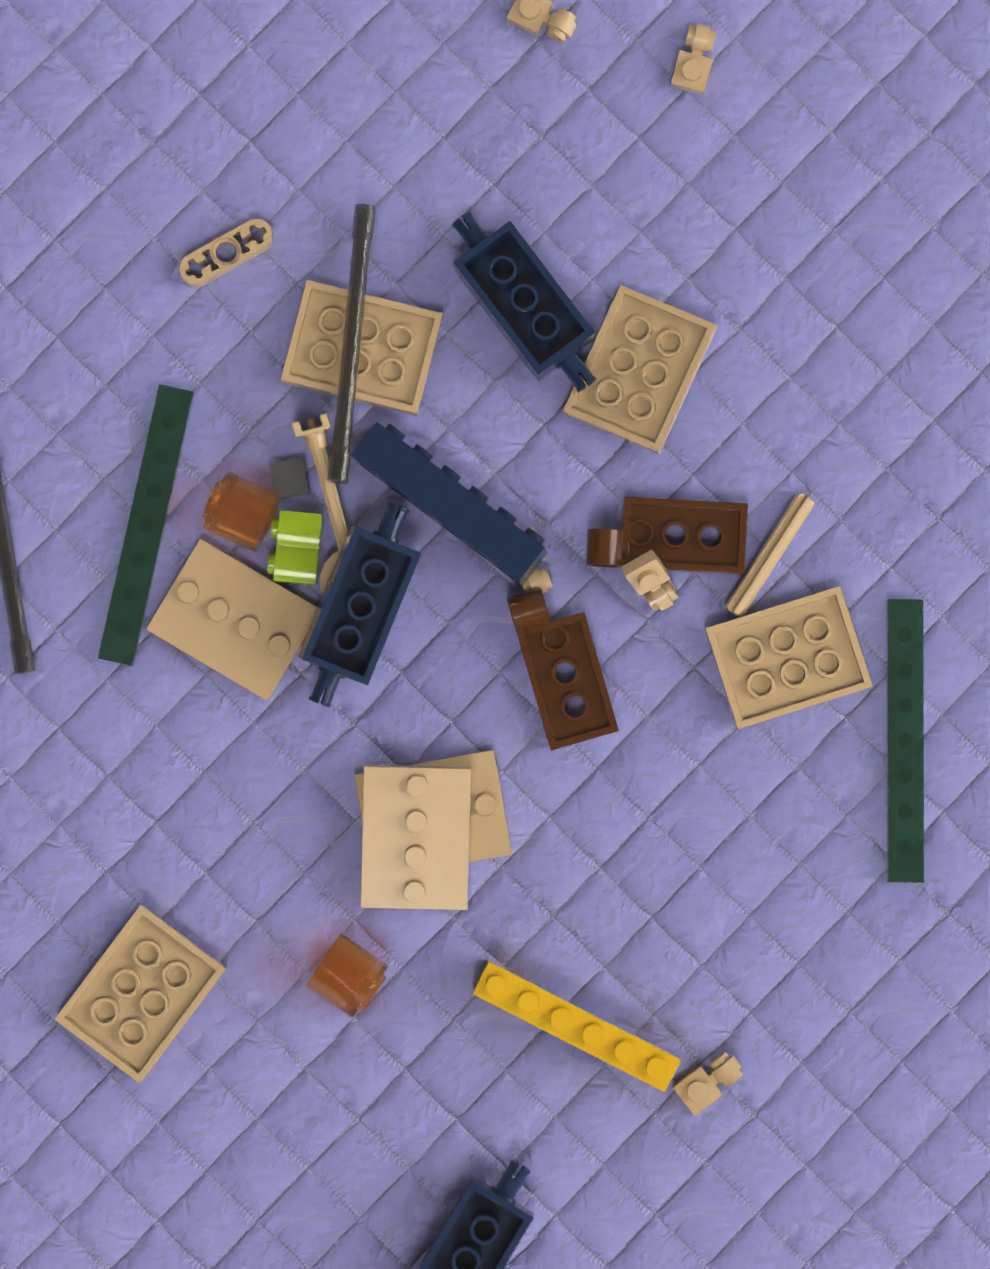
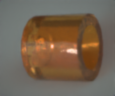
M228 472L222 480H218L211 492L203 513V518H205L203 528L208 532L257 552L270 529L272 518L276 515L281 494Z
M341 933L305 986L353 1018L359 1010L363 1013L387 978L383 974L387 970L388 964Z

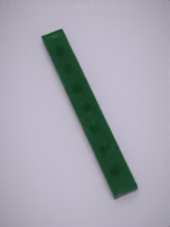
M159 384L98 659L134 667L195 394L193 391Z
M923 599L887 600V882L924 883Z

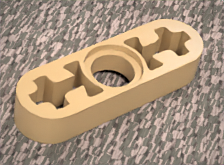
M252 219L185 256L179 267L181 277L186 284L192 287H202L268 250L273 243L271 227L261 219ZM256 228L259 232L265 230L267 233L262 236L264 242L258 244L253 240L245 244L249 251L243 254L242 248L235 238L241 235V239L244 242L252 236L250 230ZM223 244H231L236 248V257L230 262H222L217 258V250ZM210 252V256L218 269L212 271L211 265H208L201 270L202 277L197 279L195 275L187 276V273L191 271L189 265L192 262H196L198 266L205 264L208 260L204 255Z

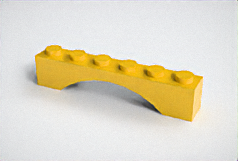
M488 961L473 990V995L663 1092L666 1091L681 1061L679 1057L569 1003L491 961Z

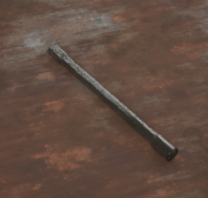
M356 204L354 209L353 247L333 445L330 450L327 477L328 482L336 484H348L350 444L370 244L373 238L376 207L369 204Z
M0 469V578L11 638L10 649L14 673L23 674L36 671L32 644L28 637Z

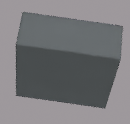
M304 458L269 464L275 500L310 494Z

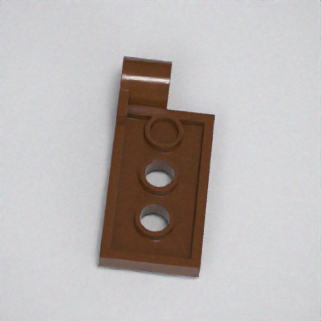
M624 497L622 531L599 528L588 529L586 565L621 568V566L653 550L667 571L744 575L748 503ZM670 526H679L684 530L685 540L680 545H672L666 540L665 532ZM705 528H714L719 532L720 542L717 546L707 547L702 543L700 535Z
M541 588L506 597L550 750L553 751L618 732L619 729L585 613L582 612L550 622ZM561 663H568L575 669V678L569 683H561L555 677V668ZM571 697H579L585 703V711L579 717H571L565 711V702Z

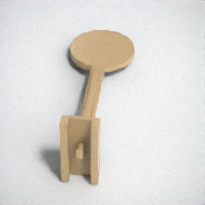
M327 412L320 414L322 425L316 426L314 418L307 420L309 428L303 430L300 420L292 422L295 436H304L307 450L312 451L338 550L324 563L319 576L322 595L348 534L325 448L328 446L324 430L331 427Z

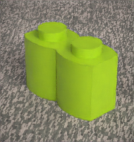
M280 510L279 518H272L271 539H277L276 553H269L267 574H274V582L317 585L323 524L322 514Z

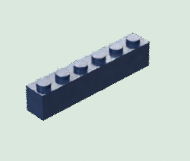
M376 422L351 454L355 462L522 586L546 556V548L542 545L545 540L529 527L525 532L514 524L517 519L501 506L497 511L486 503L489 498L476 487L471 486L468 490L458 483L461 477L448 466L444 465L440 469L430 462L433 456L418 444L412 448L402 441L405 435L396 427L388 424L385 428Z

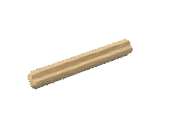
M802 493L796 494L726 603L725 608L737 617L744 616L812 510L814 502L811 498Z

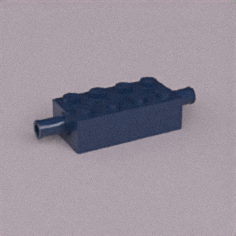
M470 212L463 214L464 223L458 218L452 226L470 247V250L453 262L455 273L537 381H540L554 369L561 368L576 387L578 393L585 390L586 384L583 380L590 386L596 381V377L591 374L578 354L581 349L594 340L595 332L511 221L487 236Z
M392 502L387 504L388 506L378 531L374 530L371 533L351 525L298 655L302 660L319 666L318 669L321 672L312 694L309 696V700L318 704L320 701L321 705L326 707L331 706L330 703L341 678L347 677L368 686L421 556L420 552L399 544L400 540L397 538L410 510Z
M511 1159L496 1187H490L472 1176L417 1269H504L534 1219L533 1212L518 1204L515 1199L517 1192L531 1170L522 1165L516 1177H513L520 1165L519 1162Z

